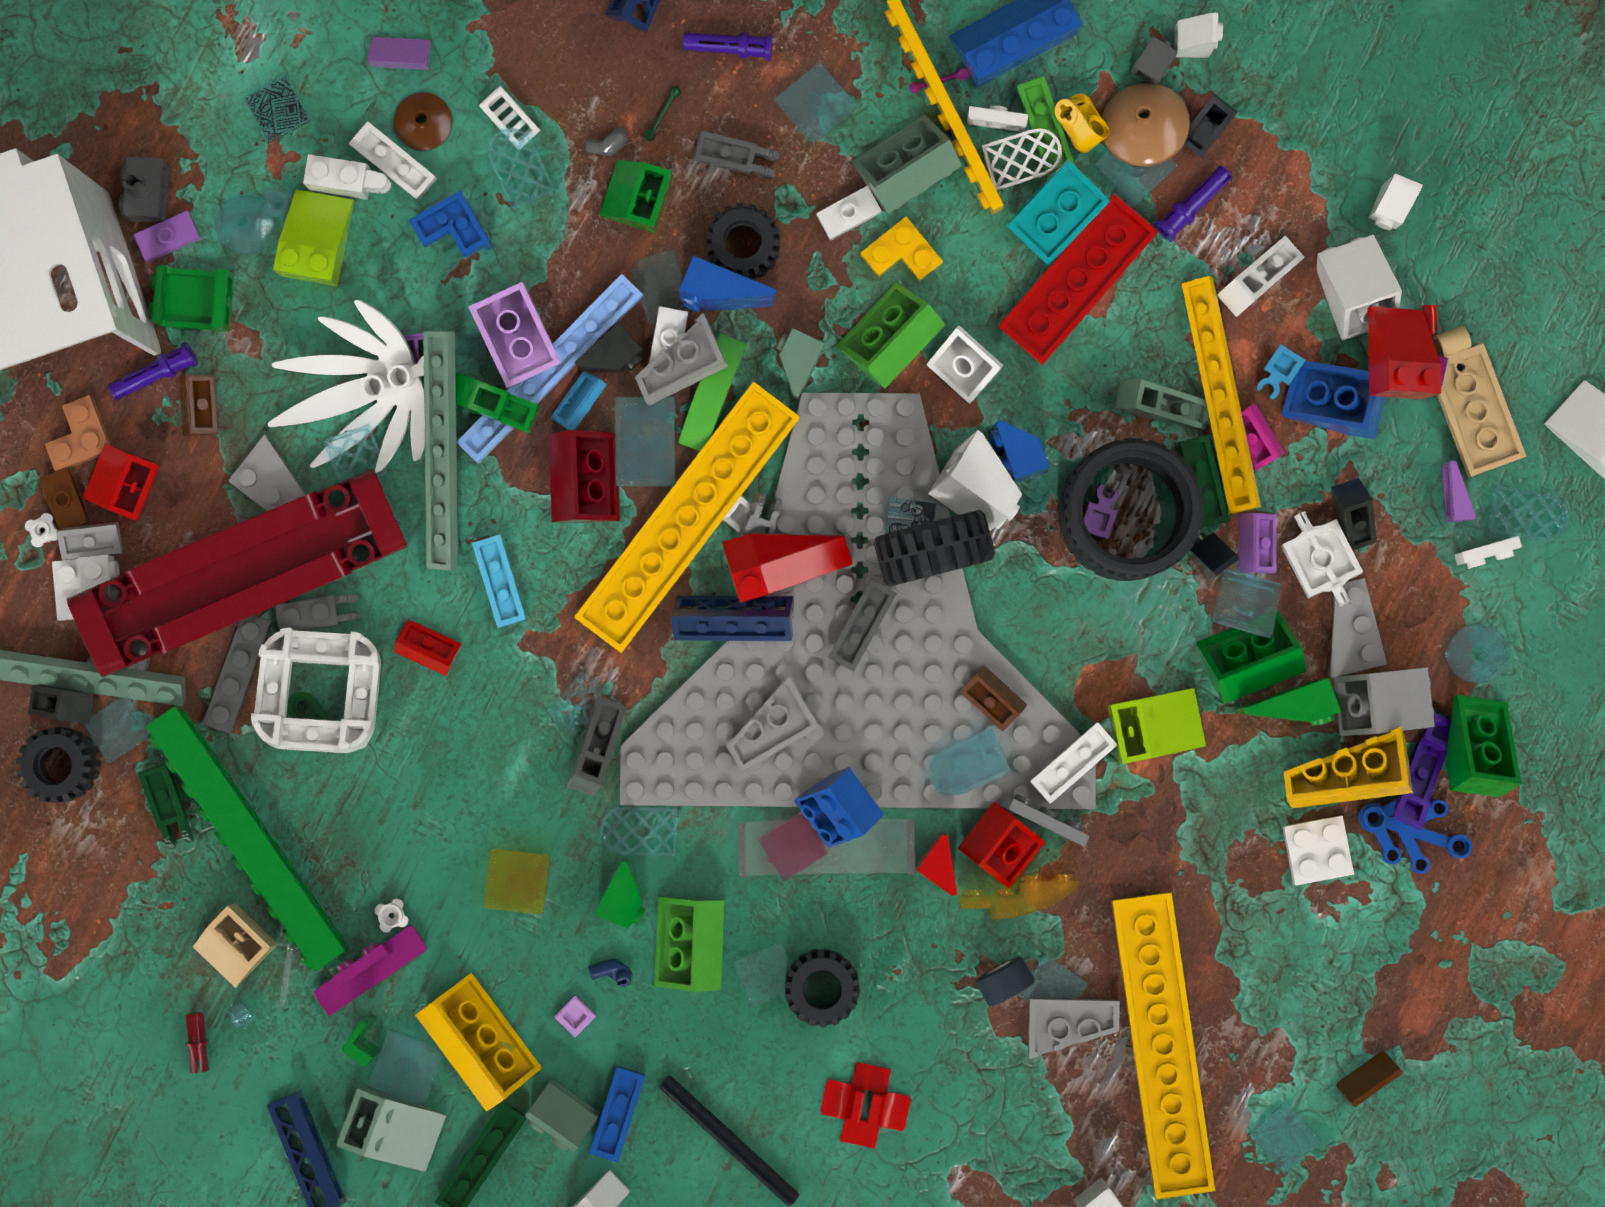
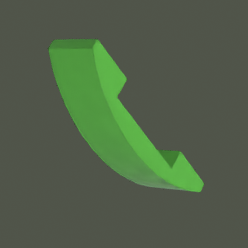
M719 334L717 342L728 367L700 380L678 444L699 452L715 431L717 420L747 347V343L723 334Z

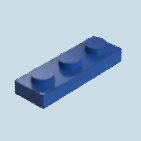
M617 1065L589 1154L615 1162L619 1161L646 1074Z

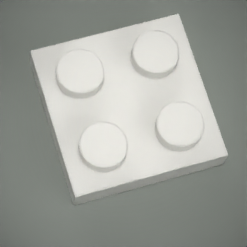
M1339 815L1282 826L1293 885L1354 875L1343 816Z

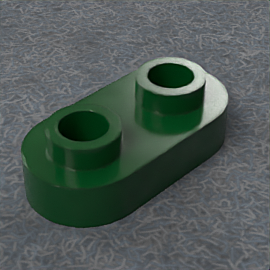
M297 692L288 699L287 713L290 718L333 721L310 693ZM302 701L308 704V710L304 713L299 710V704Z

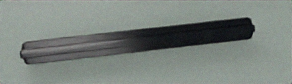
M668 1076L660 1084V1089L783 1203L789 1207L795 1203L799 1194L672 1076Z

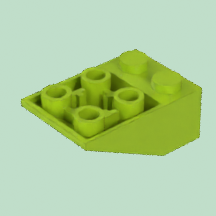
M1194 688L1107 705L1113 740L1117 743L1115 749L1119 764L1151 759L1206 746Z

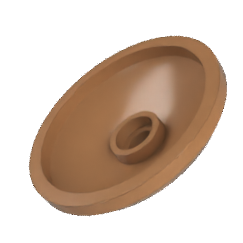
M1152 83L1135 84L1119 91L1107 103L1101 117L1109 128V136L1103 140L1109 152L1120 161L1139 167L1158 165L1175 156L1185 144L1190 128L1189 113L1183 100L1169 88ZM1142 113L1150 115L1145 119L1139 117Z

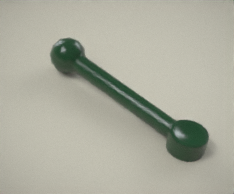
M673 86L670 89V96L652 127L644 132V137L647 141H653L656 138L655 131L674 99L681 94L679 87Z

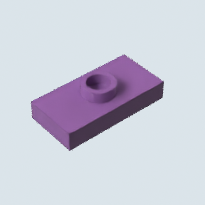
M188 210L134 234L143 257L148 263L202 239Z

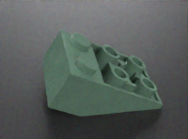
M362 1084L356 1090L336 1146L364 1157L426 1172L447 1115Z

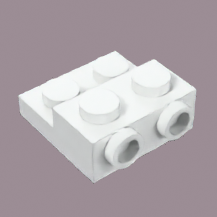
M99 555L52 562L57 620H74L66 599L120 576L119 564L117 561H114V556ZM111 584L108 587L107 594L109 598L118 601L122 594L120 590H117V585Z

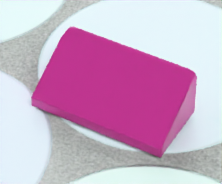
M1254 403L1242 410L1241 413L1252 466L1257 471L1284 455L1285 451Z

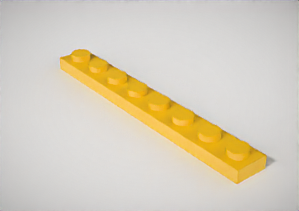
M887 0L888 10L884 12L891 27L897 25L901 33L898 41L904 53L910 51L915 61L911 63L916 77L918 80L923 78L928 88L924 89V92L931 105L937 104L941 112L937 116L944 131L950 130L954 138L951 143L958 158L963 156L967 164L964 171L970 183H977L981 191L977 196L984 210L989 208L992 215L1003 210L1004 204L901 1Z
M1206 276L1182 283L1228 510L1229 514L1259 508L1261 504L1214 279L1212 276Z

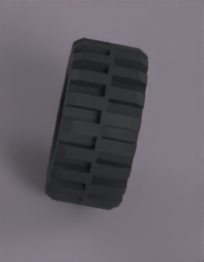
M981 510L880 535L874 541L883 581L889 587L993 560L995 555L986 515Z

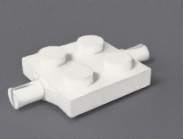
M1305 511L1297 514L1294 518L1302 532L1297 538L1284 543L1281 547L1307 598L1309 599L1322 592L1332 591L1339 607L1351 602L1343 585L1348 580L1362 574L1363 570L1338 521L1333 520L1325 525L1313 527Z

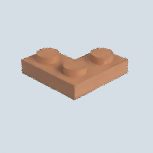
M90 395L62 406L72 433L45 444L55 471L65 467L71 468L100 456L105 443L111 445L94 399Z

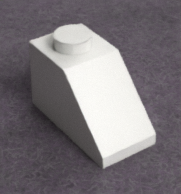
M1394 174L1381 186L1369 219L1374 220L1375 225L1386 230L1397 229L1403 224L1423 185Z
M609 1170L572 1207H617L630 1193V1190Z

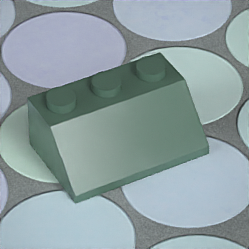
M923 115L852 161L853 166L866 186L871 190L875 200L887 213L900 208L905 202L919 193L925 192L930 186L950 176L953 171L962 166L950 139L926 115Z

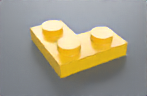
M906 216L860 253V256L878 278L900 260L906 264L919 282L943 264L942 259Z

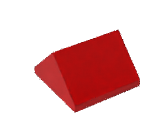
M945 832L938 833L914 868L951 896L958 895L948 835Z

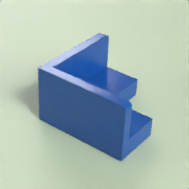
M461 191L409 219L424 247L451 233L464 258L485 247L488 251L493 248Z

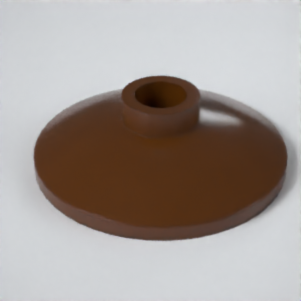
M422 92L408 96L399 104L394 115V128L397 136L406 146L417 151H429L441 146L447 140L452 130L453 120L449 107L440 97L431 93ZM425 115L427 117L426 122L423 124L417 123V117Z

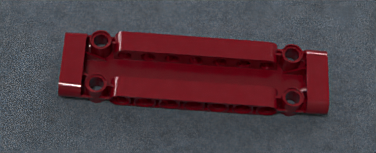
M370 469L125 571L124 574L68 597L66 600L97 671L101 677H106L159 653L164 654L351 574L353 570L403 550L408 545L374 469ZM336 489L341 490L346 497L344 504L339 507L332 505L329 500L330 493ZM358 544L366 545L369 548L370 555L365 561H359L354 557L353 550ZM111 584L119 586L122 590V596L118 601L110 599L107 594L108 587ZM139 639L145 642L147 651L144 655L134 653L132 649L134 640Z

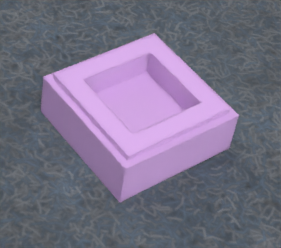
M575 995L554 1017L576 1037L597 1015Z

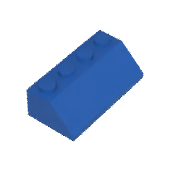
M1015 0L950 35L949 39L974 85L978 88L1079 34L1083 23L1070 0Z

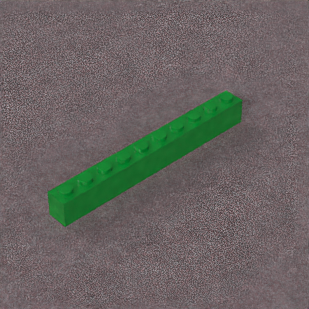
M174 706L147 725L146 728L150 733L147 737L150 743L157 750H162L167 757L164 759L166 766L173 774L178 773L183 780L181 786L184 792L190 798L194 797L200 805L198 808L200 815L206 822L209 823L211 821L217 829L215 836L224 847L228 846L233 852L232 860L240 871L245 870L251 878L249 885L258 896L262 894L267 901L266 909L274 920L279 919L285 927L283 934L292 945L296 943L301 950L300 958L308 969L313 968L317 972L348 951L350 947L184 708L182 706Z

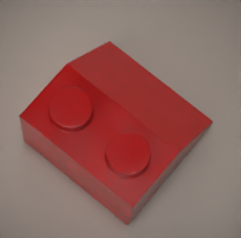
M993 802L957 849L1010 889L1046 842L996 802Z

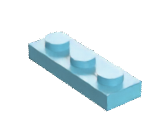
M499 534L473 542V549L497 628L527 620L502 535Z

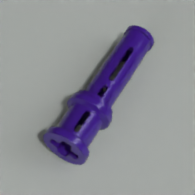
M684 32V51L738 54V57H741V59H746L749 56L763 57L766 61H771L772 34L763 37L750 36L748 32L740 33L739 36ZM701 41H703V42H716V43H725V44H724V45L703 44V43H700V42H701ZM751 45H754V46H763V48L750 47V46H751Z
M1219 165L1182 202L1174 203L1172 210L1162 220H1157L1154 223L1160 235L1169 242H1173L1176 239L1175 235L1186 224L1191 225L1194 222V215L1233 179L1230 176L1231 173L1225 167Z
M184 342L180 348L168 354H159L157 360L109 383L108 388L114 399L118 401L164 377L173 378L177 372L189 366H197L198 360L191 346Z

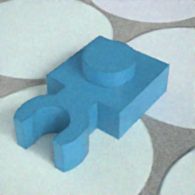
M1280 344L1264 368L1271 375L1269 378H1264L1258 383L1257 391L1260 392L1264 385L1270 384L1274 388L1270 399H1275L1280 391V382L1282 381L1289 386L1306 360Z

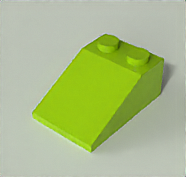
M296 189L278 241L273 270L283 277L338 287L354 200Z

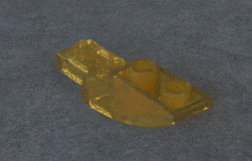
M1070 873L1054 874L1053 880H1042V875H1024V881H1017L1018 893H1013V888H995V894H983V889L965 890V895H958L959 908H989L990 920L1023 916L1055 904L1080 887L1078 879H1072V874Z

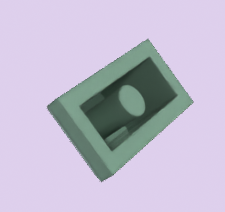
M792 328L789 335L784 333L777 349L781 351L780 361L793 398L799 400L824 350L825 343Z

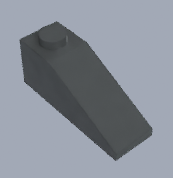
M600 696L598 697L573 761L566 787L594 796L602 786L627 708L626 706Z

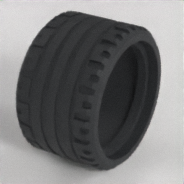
M1143 438L1115 440L1091 452L1070 473L1059 497V515L1057 516L1059 530L1064 536L1063 541L1069 552L1074 554L1076 560L1087 570L1091 569L1098 576L1110 580L1116 579L1117 581L1145 579L1165 571L1178 563L1199 536L1198 530L1202 527L1204 517L1202 489L1198 487L1197 482L1199 480L1191 466L1187 467L1184 463L1186 460L1182 456L1180 457L1173 449L1168 450L1166 445L1153 440L1143 441ZM1120 463L1137 464L1158 474L1168 485L1175 502L1176 520L1170 538L1156 554L1141 559L1122 558L1101 548L1091 537L1083 517V497L1087 485L1098 471Z

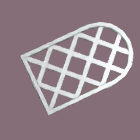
M1042 128L1027 130L982 145L987 169L997 191L1035 178H1041L1051 173L1060 164L1062 157V145L1058 137L1051 131ZM1040 132L1037 139L1029 136V134ZM1044 133L1053 137L1049 146L1040 142ZM1021 137L1017 146L1009 142L1010 140ZM1025 138L1035 142L1030 152L1020 148ZM1055 143L1058 145V151L1053 149ZM1001 144L998 152L989 148ZM1006 144L1015 148L1010 159L1001 154ZM1038 145L1047 149L1042 159L1033 155ZM987 151L996 155L992 163H990ZM1018 151L1027 155L1023 165L1013 161ZM1050 152L1058 155L1054 165L1046 162ZM999 157L1008 162L1003 172L994 167ZM1031 158L1040 162L1035 172L1026 168ZM1011 164L1020 168L1016 178L1006 174ZM1043 165L1050 167V169L1039 173ZM993 171L1001 175L997 184L995 181ZM1024 171H1026V172H1028V173H1030V174L1032 175V176H1029V177L1020 179V177H1021V175L1023 174ZM1004 177H1006V178L1010 179L1011 181H1013V182H1010V183L1001 185V183H1002Z

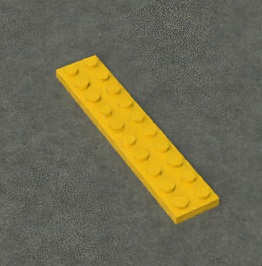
M752 382L574 618L620 653H623L723 521L727 513L793 429L800 416L755 382Z
M1165 892L1111 900L1155 1199L1215 1191L1172 893Z

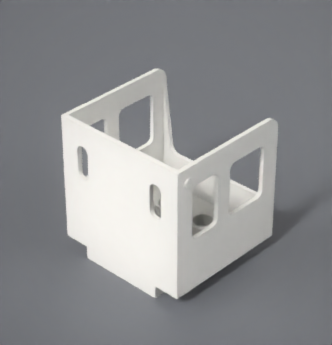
M16 148L0 153V370L111 332L154 356L160 354V344L152 320L149 318V311L109 192L59 154L33 161ZM98 251L100 252V255H101V258H102V261H103V264H104V267H105V270H106V273H107V276H108V279H109V282H110V285H111V288H112V291H113V294H114V297H115L117 306L114 304V302H113V300H112V298H111V295H110V292H109V289H108V286H107V283H106V280H105V277H104V274H103V271H102V268H101V265H100V262H99V259H98V256H97V253H96V252H98ZM57 265H64L67 268L78 301L77 307L71 312H65L61 308L51 278V271ZM118 273L137 309L140 320L134 317L130 311Z

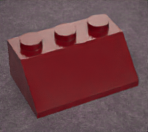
M568 430L548 434L552 522L592 523L620 521L617 433Z

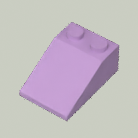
M520 282L469 306L470 312L506 388L561 363L525 282Z

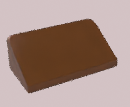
M185 375L181 377L179 384L183 436L218 434L215 375Z
M984 665L959 691L1002 731L1027 706L1018 695Z
M1382 1051L1337 1082L1336 1087L1345 1100L1353 1107H1356L1400 1076L1402 1070Z

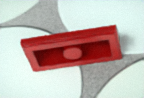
M408 619L395 641L394 652L447 676L462 643Z

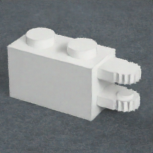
M308 154L303 184L310 191L368 200L369 193L385 194L392 187V183L384 173L372 171L367 163Z

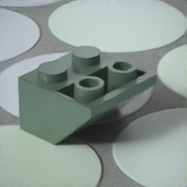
M552 1078L525 1117L529 1119L528 1124L539 1133L546 1131L553 1136L554 1139L552 1141L564 1151L570 1149L575 1152L599 1117L600 1112Z

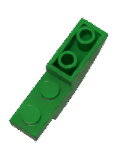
M455 372L456 407L482 415L529 434L540 408L538 404Z

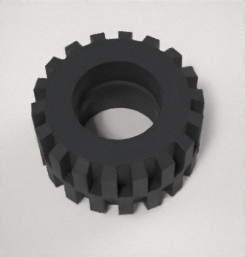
M737 203V207L731 208L729 205L725 207L723 213L718 212L715 215V220L710 222L708 233H706V248L710 262L756 281V277L761 276L763 278L767 275L769 269H773L775 261L780 254L779 230L772 216L769 217L767 211L762 208L760 210L756 209V205L749 204V207L743 206V203ZM748 228L759 235L761 246L756 254L748 258H737L727 251L726 239L734 230Z
M71 728L40 730L36 732V736H30L26 740L28 742L27 745L21 746L19 752L23 753V755L16 759V764H21V770L16 771L17 777H23L24 781L20 783L23 789L29 788L28 794L32 797H39L40 801L59 803L81 798L86 794V790H91L95 785L92 783V780L98 779L100 772L95 770L96 766H101L100 760L95 759V755L99 753L97 747L92 748L90 744L93 741L89 737H83L84 733L78 730L73 731ZM56 747L64 749L69 754L72 762L71 772L62 783L53 781L48 776L45 767L48 754Z
M814 949L807 954H802L799 956V959L792 963L786 975L785 998L790 1010L797 1015L799 1020H804L811 1026L820 1025V1027H827L830 1024H833V1026L839 1024V1021L850 1016V1012L857 1005L860 994L857 972L848 959L838 952L830 951V949ZM826 970L837 977L840 983V992L833 1002L826 1005H818L807 998L804 991L805 981L815 971Z

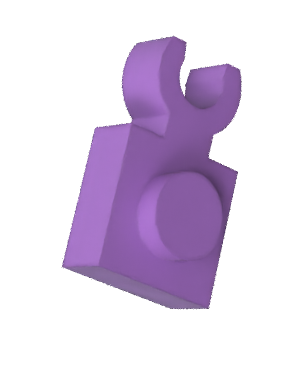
M1100 484L1096 489L1098 502L1097 504L1088 503L1084 514V521L1091 535L1108 540L1118 512L1110 509V505L1118 499L1119 490L1115 489L1111 498H1105L1102 494L1104 485Z

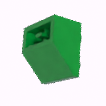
M617 160L599 216L656 234L674 179L672 171L645 162Z

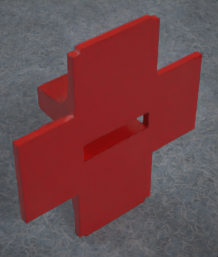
M856 1062L852 1084L828 1079V1082L826 1081L820 1111H822L821 1115L844 1120L840 1142L875 1149L879 1127L903 1132L907 1122L911 1099L908 1095L887 1091L891 1069ZM865 1090L872 1091L867 1119L862 1120L860 1118Z

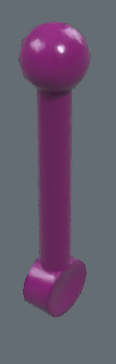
M959 68L956 73L939 78L942 83L957 78L965 80L968 78L969 73L965 68ZM915 81L910 84L909 89L912 93H917L920 89L928 86L926 82L918 83Z

